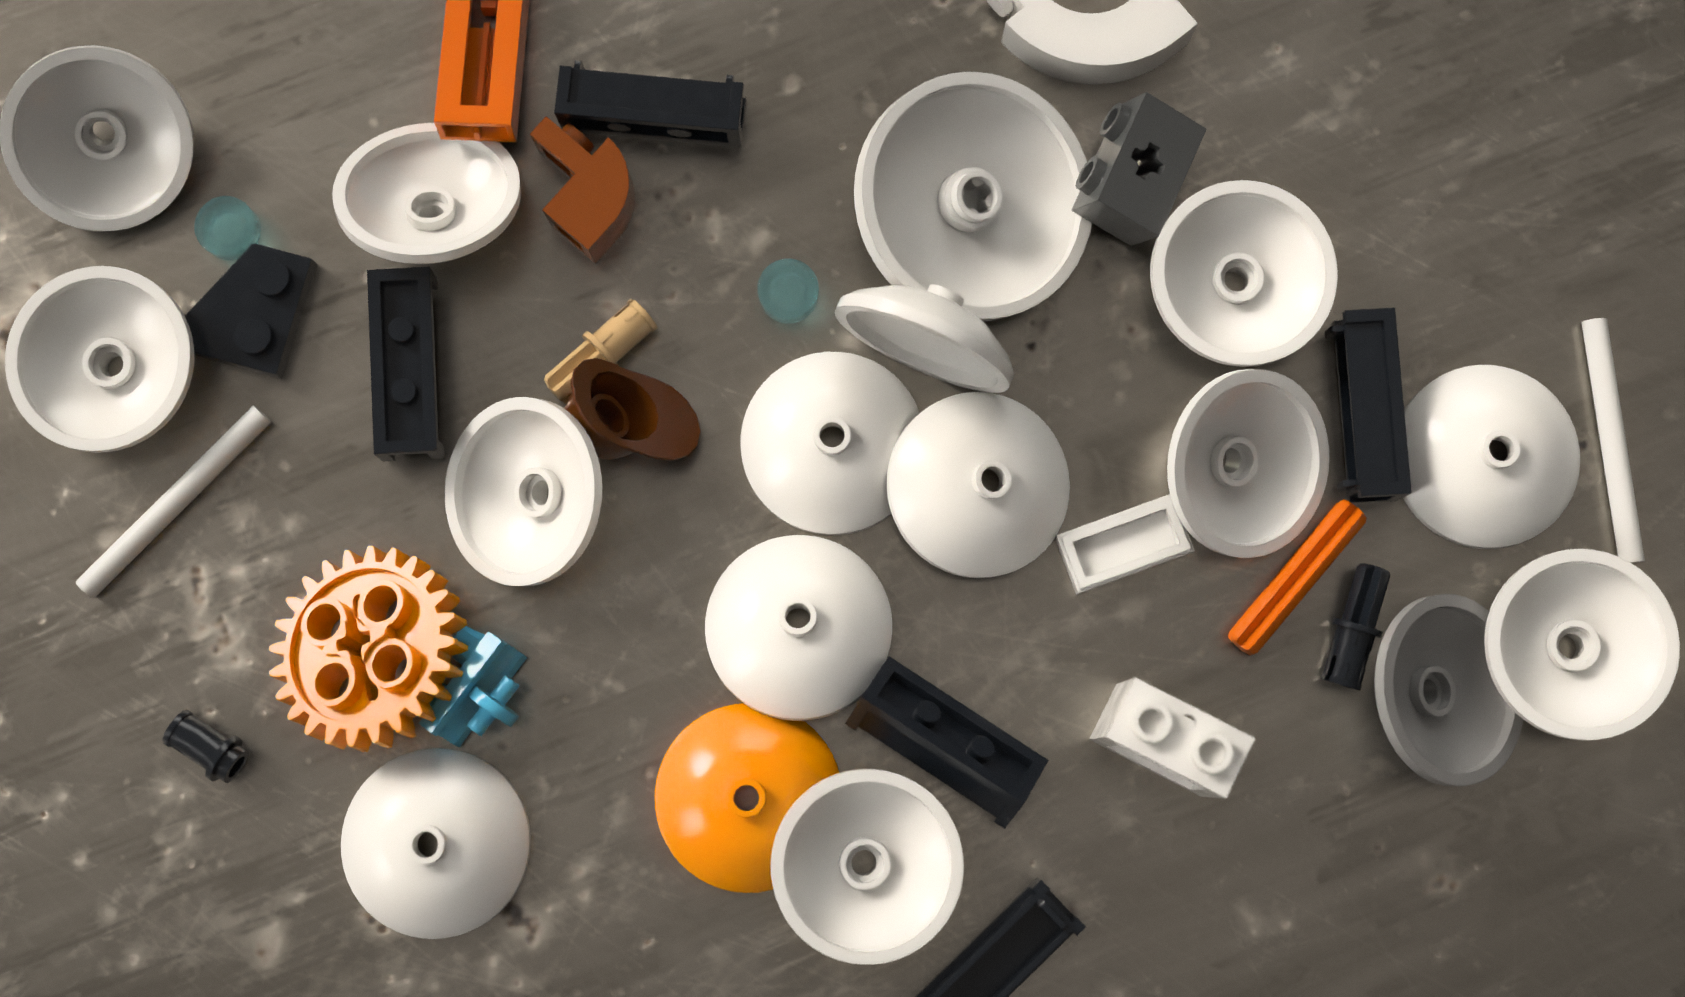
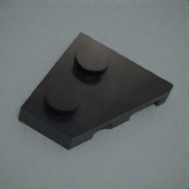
M253 243L185 315L193 338L194 356L283 379L318 264L312 258Z

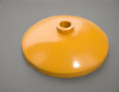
M744 703L715 709L687 726L676 737L663 758L655 787V810L660 832L678 862L691 874L707 884L723 890L740 893H758L773 890L771 854L775 835L781 821L793 803L805 791L821 780L840 773L837 763L826 742L805 721L773 718L755 711ZM744 785L754 787L759 794L757 806L749 811L742 810L735 802L736 791Z

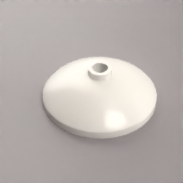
M95 45L76 46L45 56L28 68L15 82L4 102L0 118L1 152L8 172L17 187L42 212L76 228L91 231H116L138 226L149 221L166 209L177 197L185 184L192 166L194 155L193 127L181 96L169 80L155 67L143 59L119 49ZM99 121L109 123L114 129L115 137L108 141L99 139L94 134L93 124Z
M422 123L400 127L380 134L355 150L346 159L336 175L332 196L338 223L347 237L357 246L375 256L390 261L408 264H434L464 257L496 239L511 223L519 208L521 184L519 171L513 157L499 142L440 139L434 123Z
M1236 180L1204 188L1186 199L1165 222L1159 237H1157L1152 251L1150 280L1157 309L1165 324L1179 341L1190 350L1211 361L1230 366L1250 367L1278 361L1294 353L1314 337L1324 324L1332 308L1337 289L1338 269L1331 239L1317 215L1305 203L1277 186L1258 181ZM1227 272H1235L1240 275L1243 280L1241 291H1233L1226 286L1225 274Z
M91 266L76 269L54 278L36 291L17 315L9 333L5 352V372L8 388L16 407L25 420L36 431L57 444L79 451L94 453L112 452L132 447L145 441L163 428L180 408L186 397L194 368L193 338L188 322L178 304L163 288L148 278L127 269L111 266ZM121 356L123 360L121 372L115 376H110L108 372L110 361L115 357Z
M903 285L865 288L842 296L834 312L835 317L846 330L876 351L917 371L953 385L990 393H1000L1008 390L1013 380L1014 371L1009 356L982 320L962 307L964 299L952 290L938 285H930L927 291Z
M821 352L803 356L789 362L774 372L760 386L747 408L741 430V456L745 473L751 487L761 502L779 519L795 528L821 535H845L863 531L880 523L892 514L887 497L889 461L899 436L911 420L920 412L904 384L893 373L875 361L844 352ZM834 426L841 429L845 436L843 442L836 447L824 445L820 435L825 428Z
M1466 366L1434 379L1422 388L1406 406L1404 413L1412 493L1403 499L1416 518L1435 534L1455 544L1470 548H1505L1539 535L1550 527L1568 506L1576 489L1580 472L1578 437L1572 420L1564 406L1550 390L1537 380L1522 372L1502 366ZM1492 440L1501 441L1506 446L1507 457L1504 461L1496 460L1491 455L1489 447Z
M1261 369L1236 370L1217 377L1199 390L1190 400L1176 424L1170 442L1167 463L1168 486L1173 506L1180 521L1199 543L1223 555L1254 558L1281 549L1302 532L1320 504L1329 472L1328 436L1324 421L1316 404L1309 394L1292 379L1277 372ZM1226 453V462L1223 466V458Z
M967 392L944 398L930 405L905 427L894 446L889 461L887 497L898 530L910 547L924 560L945 572L957 576L991 578L1014 572L1038 558L1053 542L1063 524L1068 509L1070 496L1069 471L1063 450L1057 438L1046 423L1032 410L1002 395L986 392ZM985 469L994 471L999 478V486L995 492L987 490L982 484L981 477Z
M514 397L496 402L487 407L465 428L455 445L449 461L445 482V508L448 524L456 545L469 564L483 576L497 583L509 586H533L549 582L575 564L587 548L597 526L602 502V476L599 460L589 435L579 421L567 410L543 399Z
M783 536L767 540L747 550L735 559L721 575L710 596L706 611V644L710 659L719 678L727 689L745 705L759 713L777 719L790 721L815 720L840 712L863 696L888 658L892 639L891 608L887 594L877 575L863 559L850 549L831 540L816 536ZM799 608L807 611L810 615L808 624L802 628L790 626L786 621V616L791 610Z
M1568 549L1544 555L1529 562L1515 572L1502 586L1492 603L1485 627L1484 645L1486 661L1492 680L1500 695L1523 720L1545 733L1565 739L1600 740L1623 734L1647 720L1663 703L1674 683L1680 658L1679 632L1676 619L1666 597L1653 580L1641 569L1616 555L1603 551ZM1565 635L1572 638L1576 645L1575 654L1571 658L1565 657L1559 649V642Z
M441 748L423 749L401 755L376 770L363 783L354 796L345 816L341 835L343 869L351 890L359 903L370 915L386 927L404 935L422 939H442L459 936L493 919L507 906L518 891L528 867L531 850V831L527 812L511 782L497 768L475 755ZM425 832L432 833L438 841L437 851L430 857L421 854L417 845L419 837Z
M856 769L837 773L810 787L793 803L785 814L775 835L771 854V879L775 898L782 914L795 933L812 948L828 957L860 965L881 964L901 959L922 948L932 940L946 924L956 906L964 874V858L959 834L943 805L928 790L913 780L897 773L878 769ZM861 850L870 851L874 856V865L866 873H858L852 868V858Z

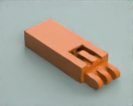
M446 0L434 124L440 139L517 142L530 0H481L483 16H496L495 28H491L489 22H484L483 28H470L473 0Z

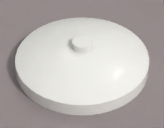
M960 72L936 77L920 84L891 104L878 118L863 144L858 158L854 182V206L861 237L876 267L891 285L909 286L925 291L928 290L930 285L945 287L960 295L964 299L962 307L983 322L998 320L1021 313L1038 305L1057 291L1069 278L1085 250L1092 223L1071 210L1080 190L1076 189L1075 185L1080 171L1087 163L1086 157L1074 132L1061 114L1030 88L1012 79L983 72Z

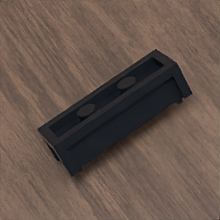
M575 60L574 68L572 66L560 65L554 114L561 129L567 123H570L582 133L741 148L746 98L743 97L744 83L734 82L733 75L727 74L726 83L616 73L585 70L582 61Z
M430 266L367 270L374 455L383 462L395 461V455L427 453L432 459L445 458L444 445L438 440L432 290H438V279Z
M1395 308L1345 310L1342 313L1343 319L1333 321L1332 326L1324 332L1325 339L1335 340L1346 480L1338 483L1337 488L1338 491L1347 490V501L1353 504L1398 501L1410 495L1412 491Z
M890 656L845 723L855 731L858 727L997 817L994 822L1004 829L1026 802L1049 761Z
M1036 878L915 997H1009L1073 933L1078 936L1086 926L1061 903L1041 879Z

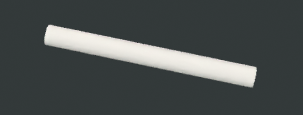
M1607 318L1590 319L1581 323L1618 557L1632 564L1645 562Z
M253 405L76 581L78 587L91 598H95L271 423L270 419Z

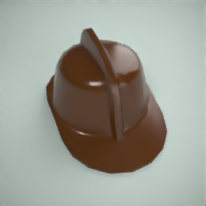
M599 358L583 360L573 370L570 383L572 394L564 409L571 413L583 426L593 443L598 458L613 460L637 453L654 459L674 461L687 457L698 445L700 427L697 415L687 399L672 386L656 378L622 368L612 362Z

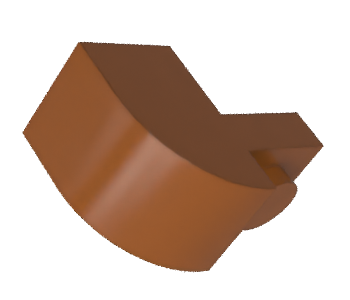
M545 116L530 133V136L537 150L568 176L570 180L542 211L554 229L596 264L624 233L632 218L635 206V190L631 175L622 153L609 137L591 155L590 153L595 147L582 132L570 123H567L561 129Z

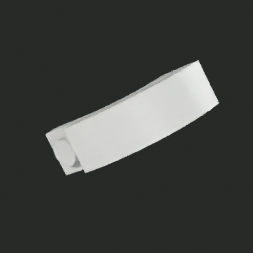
M986 0L998 15L1005 17L1009 14L1011 17L1005 22L1002 43L1012 54L1041 73L1056 79L1079 84L1101 85L1117 83L1150 72L1188 45L1198 24L1178 0H1129L1116 9L1093 14L1066 9L1053 0Z

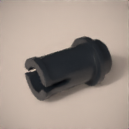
M183 710L173 719L162 738L166 746L174 748L206 769L205 777L212 782L220 779L228 783L233 780L241 771L249 756V752L242 747L243 741L235 735L228 739L195 717L189 710Z

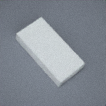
M1170 494L1058 534L1055 537L1076 595L1195 551L1187 529L1183 526L1175 511Z

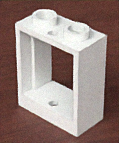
M1135 677L1116 684L1089 740L1201 797L1227 798L1255 738ZM1184 715H1190L1191 717H1193L1194 720H1192V719H1190V718H1188V717H1186V716H1184Z

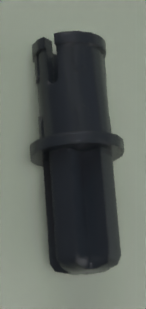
M1360 563L1357 566L1342 619L1333 618L1332 624L1337 627L1329 657L1320 679L1361 691L1365 668L1375 637L1381 638L1383 633L1375 629L1390 579V573L1386 569L1366 563Z

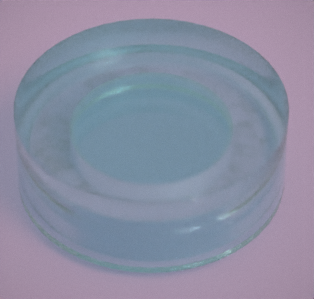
M220 196L209 200L198 211L195 218L194 231L200 245L213 256L222 260H237L253 243L258 244L261 235V225L256 213L245 202L232 196Z
M781 259L773 262L762 272L758 281L757 290L761 307L768 316L782 323L799 322L808 317L818 303L819 285L817 277L808 265L799 260Z

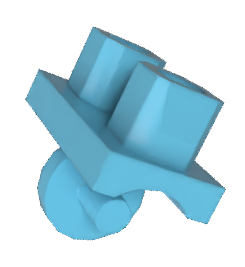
M467 626L459 630L454 638L468 645V651L451 656L462 665L460 670L463 671L462 677L452 678L448 684L445 681L442 684L450 692L452 699L444 701L434 697L429 704L434 711L436 719L433 722L424 718L419 721V724L432 735H438L457 747L462 745L471 731L482 736L495 718L510 727L513 726L519 716L506 703L520 686L512 680V677L528 658L514 646L488 631L484 635Z

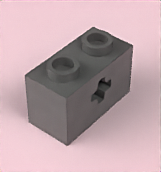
M1148 92L1124 103L1115 104L1101 125L1100 135L1104 139L1097 155L1087 161L1078 175L1075 186L1080 192L1071 211L1130 246L1159 237L1207 129Z

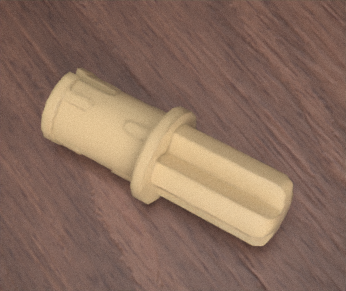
M633 299L628 300L621 310L593 334L589 331L582 334L584 342L545 375L544 381L548 389L557 399L567 404L572 394L570 383L573 370L583 360L599 358L618 365L617 361L650 332H654L657 329L656 323L638 302Z

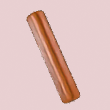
M1345 499L1336 503L1229 631L1228 638L1242 652L1250 656L1258 653L1364 526L1367 520L1366 515L1353 503Z

